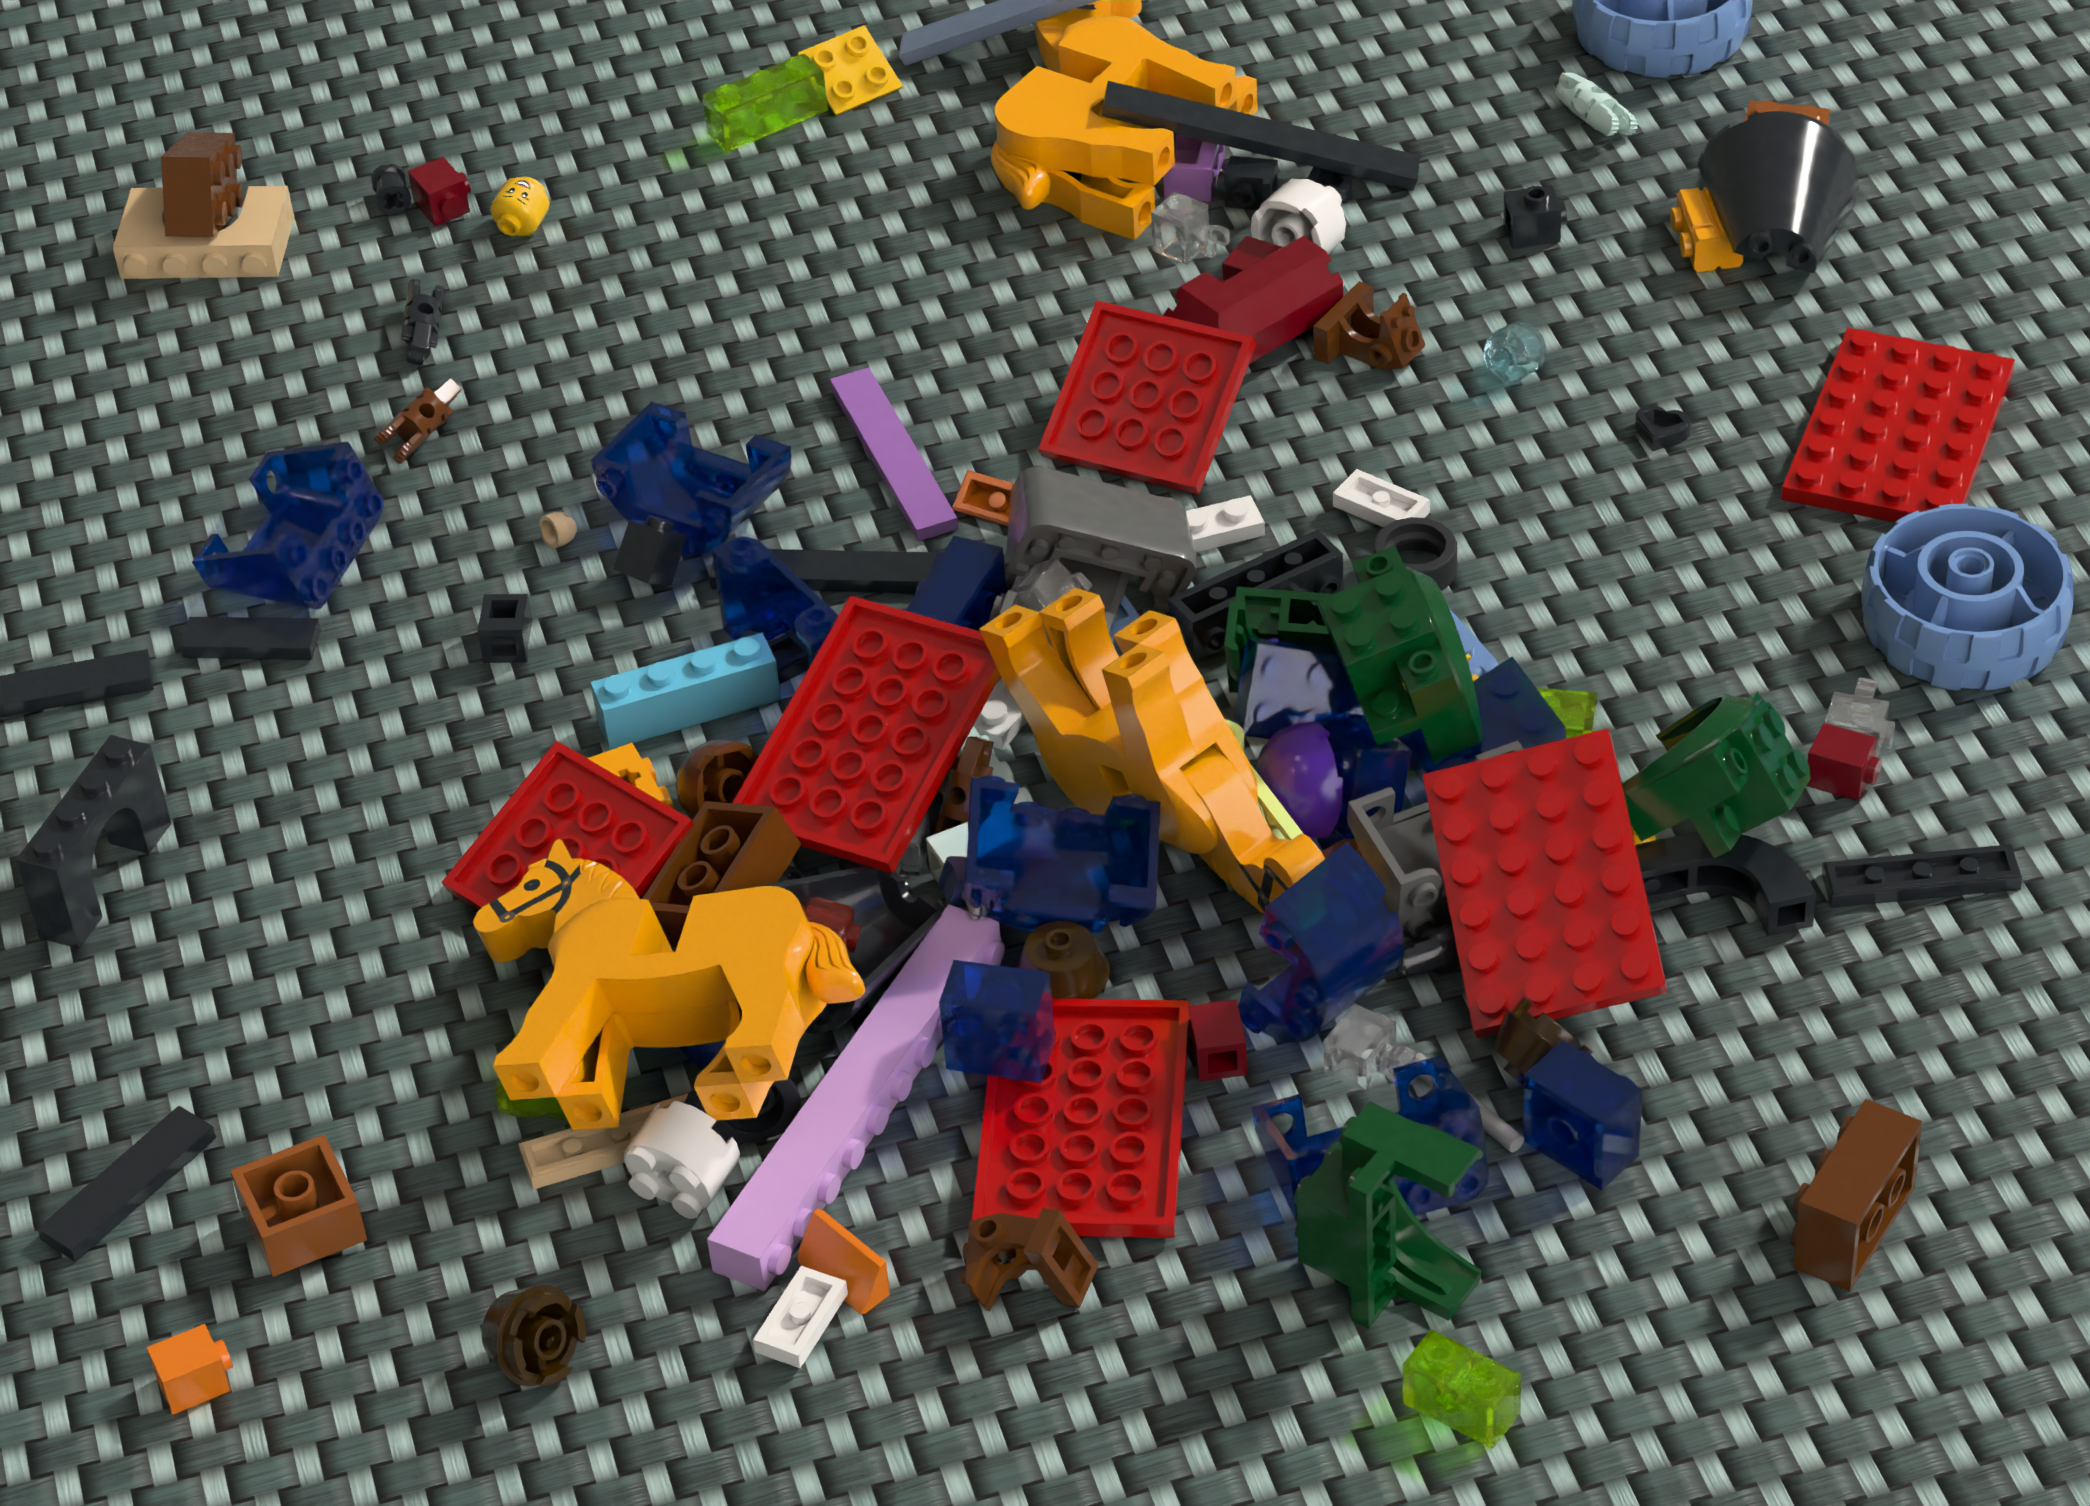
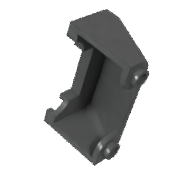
M1033 466L1023 470L1011 488L1004 570L1006 573L1026 577L1029 567L1035 563L1045 562V568L1054 570L1060 557L1139 576L1138 590L1147 592L1150 589L1153 593L1152 608L1169 612L1168 598L1187 590L1195 576L1197 554L1185 507L1172 498L1160 497L1052 470L1044 466Z

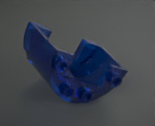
M651 401L590 461L597 478V489L610 500L628 522L629 520L647 521L648 515L671 521L673 523L672 530L687 536L682 554L692 555L707 554L715 551L743 525L785 482L790 472L792 454L791 446L757 435L745 445L749 464L694 447L691 441L686 412Z
M992 775L980 778L972 777L970 783L964 894L974 909L981 908V905L989 909L990 919L1019 929L1033 931L1048 922L1071 921L1084 926L1091 934L1103 932V925H1106L1108 922L1120 920V926H1130L1143 920L1154 911L1157 897L1161 802L1146 800L1145 797L1137 794H1125L1120 797L1113 796L1104 815L1090 814L1088 810L1076 807L1064 810L1050 809L1031 801L1014 804L1019 793V783L1006 782L1005 779Z
M1344 843L1266 906L1259 935L1264 938V941L1271 950L1282 954L1292 964L1261 990H1258L1250 982L1243 987L1238 1008L1243 1024L1251 1032L1256 1034L1262 1032L1272 1038L1291 1043L1310 1040L1398 966L1403 953V933L1398 914L1396 912L1388 913L1380 897L1387 890L1369 864L1349 843Z

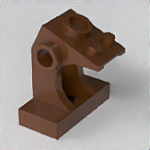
M1359 281L1313 326L1314 359L1329 364L1341 353L1381 370L1403 369L1426 346L1414 315L1415 308L1410 305L1407 294L1402 293L1398 300L1378 317L1374 314L1373 286Z
M1042 1208L1038 1219L998 1213L969 1221L968 1243H965L963 1246V1259L966 1271L960 1272V1281L968 1286L971 1296L973 1298L976 1297L986 1311H990L999 1290L1006 1280L1017 1279L1027 1270H1037L1062 1305L1080 1308L1099 1264L1060 1210Z

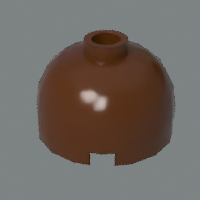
M710 740L692 749L683 759L677 772L676 792L680 805L690 819H694L705 801L733 803L759 757L751 749V746L734 740Z

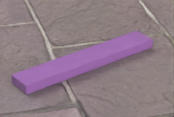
M870 368L831 378L830 386L832 393L917 541L957 530L958 519Z

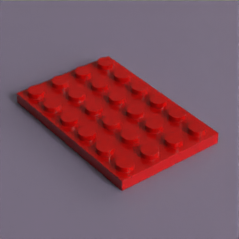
M1847 327L1782 486L1781 500L1890 522H1896L1916 511L1924 512L1939 508V505L1966 504L2014 373L2015 359L1992 353H1980L1949 345L1943 346L1906 337H1895L1874 333L1869 330Z
M850 596L733 803L775 807L798 838L801 846L893 874L1001 676L981 632Z
M1609 728L1422 774L1473 1032L1476 1038L1498 1034L1506 1009L1512 1011L1523 996L1532 1003L1531 1007L1527 1010L1532 1016L1537 1018L1544 1012L1553 1020L1668 993Z
M996 998L972 1220L998 1213L1038 1219L1042 1208L1060 1210L1078 1236L1175 1238L1189 1043L1188 1006H1190V1000Z

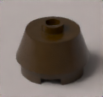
M1052 921L1033 930L1025 942L1014 970L1015 983L1021 992L1022 998L1094 999L1101 991L1105 992L1110 976L1108 959L1093 935L1084 926L1071 921Z
M1523 996L1512 1011L1506 1009L1493 1049L1508 1061L1504 1070L1527 1088L1531 1081H1534L1550 1093L1584 1072L1585 1070L1582 1066L1593 1051L1584 1044L1579 1051H1576L1570 1046L1576 1038L1544 1012L1537 1018L1527 1012L1532 1003Z
M537 1285L502 1294L489 1307L482 1325V1343L486 1353L510 1380L522 1386H547L565 1378L573 1369L567 1366V1364L574 1355L577 1342L585 1343L586 1323L581 1308L577 1304L572 1303L562 1290L551 1285Z

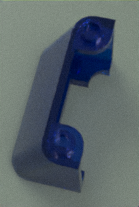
M741 536L713 549L712 556L723 629L734 640L742 637V631L763 633L767 642L783 633L786 634L793 631L807 646L810 667L839 615L760 541Z

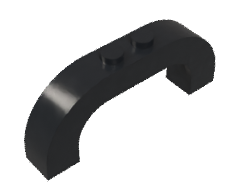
M1698 832L1636 845L1649 904L1695 893L1718 892L1734 896L1747 903L1757 914L1767 936L1813 926L1816 893L1808 877L1789 855L1767 842L1741 834L1730 851L1716 858L1712 856Z

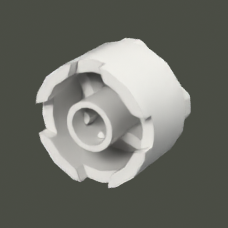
M1291 179L1264 201L1253 214L1251 220L1252 237L1284 247L1305 236L1329 254L1345 236L1346 220L1343 209L1340 206L1342 202L1341 196L1331 186L1324 187L1309 179Z
M672 1101L667 1109L657 1104L625 1150L624 1162L627 1170L632 1175L629 1186L644 1199L660 1198L672 1203L673 1208L680 1215L688 1219L697 1218L702 1210L708 1208L738 1163L740 1152L737 1143L733 1137L725 1142L712 1129L716 1120L694 1106L679 1101Z

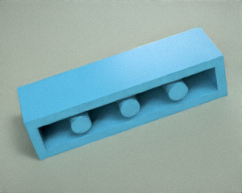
M763 633L590 682L597 722L609 750L781 700L776 660Z

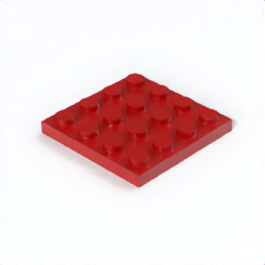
M1096 300L1038 447L1041 456L1199 495L1256 347L1254 338L1244 334Z
M556 740L441 883L448 892L480 910L483 906L517 887L524 875L529 871L528 866L547 859L554 842L560 839L563 841L571 858L586 859L608 867L623 877L633 887L639 899H641L650 888L678 842L694 823L687 816ZM540 948L549 953L548 948Z

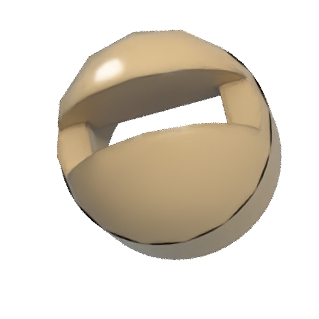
M553 512L542 516L539 522L542 538L552 549L568 544L574 539L577 532L575 520L565 512Z

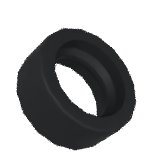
M1409 517L1395 520L1384 526L1376 535L1373 554L1394 545L1398 553L1409 550H1424L1437 555L1438 558L1419 565L1403 564L1431 577L1441 591L1447 588L1455 579L1457 571V541L1453 532L1442 523L1429 518Z

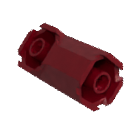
M1303 236L1227 280L1217 279L1207 272L1202 273L1179 287L1174 296L1179 300L1174 311L1168 307L1163 316L1252 336L1256 342V347L1249 362L1251 364L1313 327L1344 296V282L1338 272L1333 275L1329 272L1326 264L1332 262L1327 251Z

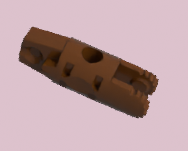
M451 378L435 392L426 387L405 409L374 436V440L382 446L390 441L397 432L401 439L407 443H403L397 449L393 458L399 464L403 463L454 413L448 405L457 397L462 388Z
M977 736L967 737L961 757L957 756L951 766L950 777L943 795V804L940 806L933 835L953 828L955 820H959L961 824H964L981 815L994 769L989 766L993 741Z

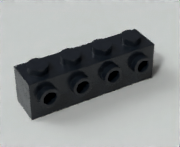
M1315 530L1169 597V616L1176 618L1185 646L1193 662L1195 663L1225 649L1224 643L1230 600L1235 601L1237 587L1334 594L1344 590L1343 553L1322 532Z

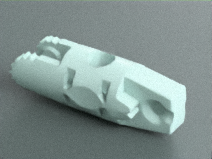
M1561 73L1555 95L1571 112L1606 136L1614 135L1617 132H1620L1623 136L1635 133L1636 129H1638L1637 119L1620 105L1616 99L1592 81L1575 73Z

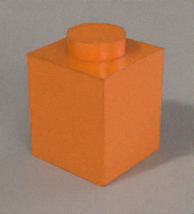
M205 1324L146 1347L156 1380L172 1415L231 1391L225 1371L233 1368L230 1355L222 1339L213 1342Z

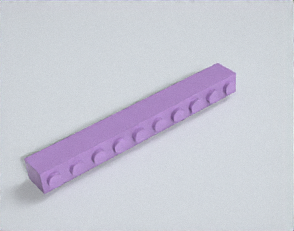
M948 904L941 914L942 916L922 940L707 1238L713 1272L762 1291H766L776 1275L784 1273L790 1262L792 1252L804 1237L813 1211L818 1208L823 1210L826 1204L833 1203L846 1175L851 1169L854 1170L860 1165L865 1148L875 1135H880L884 1131L889 1114L896 1104L907 1098L913 1080L922 1067L927 1068L931 1064L936 1048L945 1035H950L954 1031L959 1015L967 1003L976 1000L986 976L991 970H996L1001 964L1005 947L1001 943L999 921L987 917L982 920L977 918L975 921L971 918L969 911Z

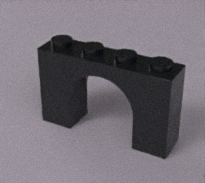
M110 735L16 858L17 867L40 939L80 949L103 918L92 879L93 854L103 827H105L109 844L149 854L171 825L151 745Z

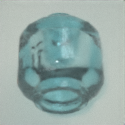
M1518 321L1500 328L1487 338L1484 345V359L1491 373L1501 381H1520L1542 367L1546 359V344L1537 328L1529 323Z

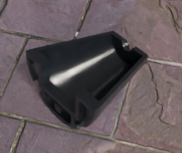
M1769 111L1749 115L1747 121L1733 127L1727 125L1715 134L1706 144L1698 159L1697 165L1734 253L1763 260L1768 254L1779 253L1786 258L1787 267L1814 274L1854 208L1858 196V167L1855 157H1852L1845 146V140L1828 125L1803 114Z
M868 865L762 885L781 887L792 892L799 900L808 922L824 925L834 931L844 942L850 962L860 975L865 986V993L858 1000L827 1003L823 1011L812 1021L804 1033L822 1034L847 1023L911 957L928 932L940 919L941 914L946 908L925 893L918 896L917 899L913 898L909 884L895 871L892 874ZM826 899L823 911L814 904V900ZM834 901L840 903V905H836L831 902ZM830 909H834V910H837V911H838V914H837V916L835 917V919H834L835 914H831V913L829 912Z

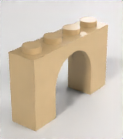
M248 186L239 217L230 226L219 231L214 237L165 236L163 188H131L113 244L120 279L278 277L294 221L288 186Z

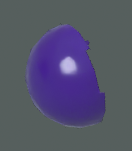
M1303 720L1277 731L1261 749L1255 770L1303 834L1311 838H1326L1338 822L1342 804L1343 777H1338L1334 753L1327 739L1330 736V732L1319 722Z

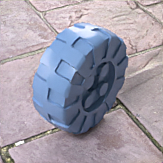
M1572 0V15L1574 28L1578 33L1580 44L1590 56L1595 55L1602 60L1605 66L1622 73L1628 71L1641 74L1642 77L1668 78L1670 75L1683 74L1689 76L1709 70L1718 62H1724L1741 47L1742 40L1748 34L1753 0Z
M1968 504L1939 505V508L1924 512L1916 511L1896 521L1894 527L1886 535L1882 533L1876 540L1867 560L1861 591L1864 629L1875 649L1879 648L1887 657V662L1908 677L1913 675L1928 681L1930 686L1959 691L1961 688L1978 689L1979 691L2002 689L2013 685L2015 681L2022 678L2029 679L2042 671L2052 662L2054 654L2062 648L2069 628L2074 600L2072 568L2067 555L2062 554L2058 549L2055 538L2039 525H2033L2019 518V515L1992 506L1984 508L1968 506Z

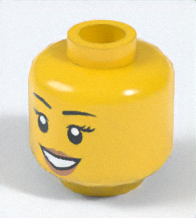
M530 177L510 178L502 185L492 201L490 211L497 227L506 235L530 236L540 226L548 212L550 203L545 188L537 180Z

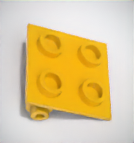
M865 25L797 54L806 68L801 71L803 82L806 85L812 84L819 88L835 116L903 88L900 80Z

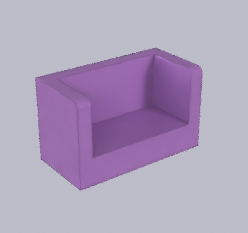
M1176 134L1175 165L1163 176L1164 198L1212 202L1217 186L1218 174L1225 155V146Z

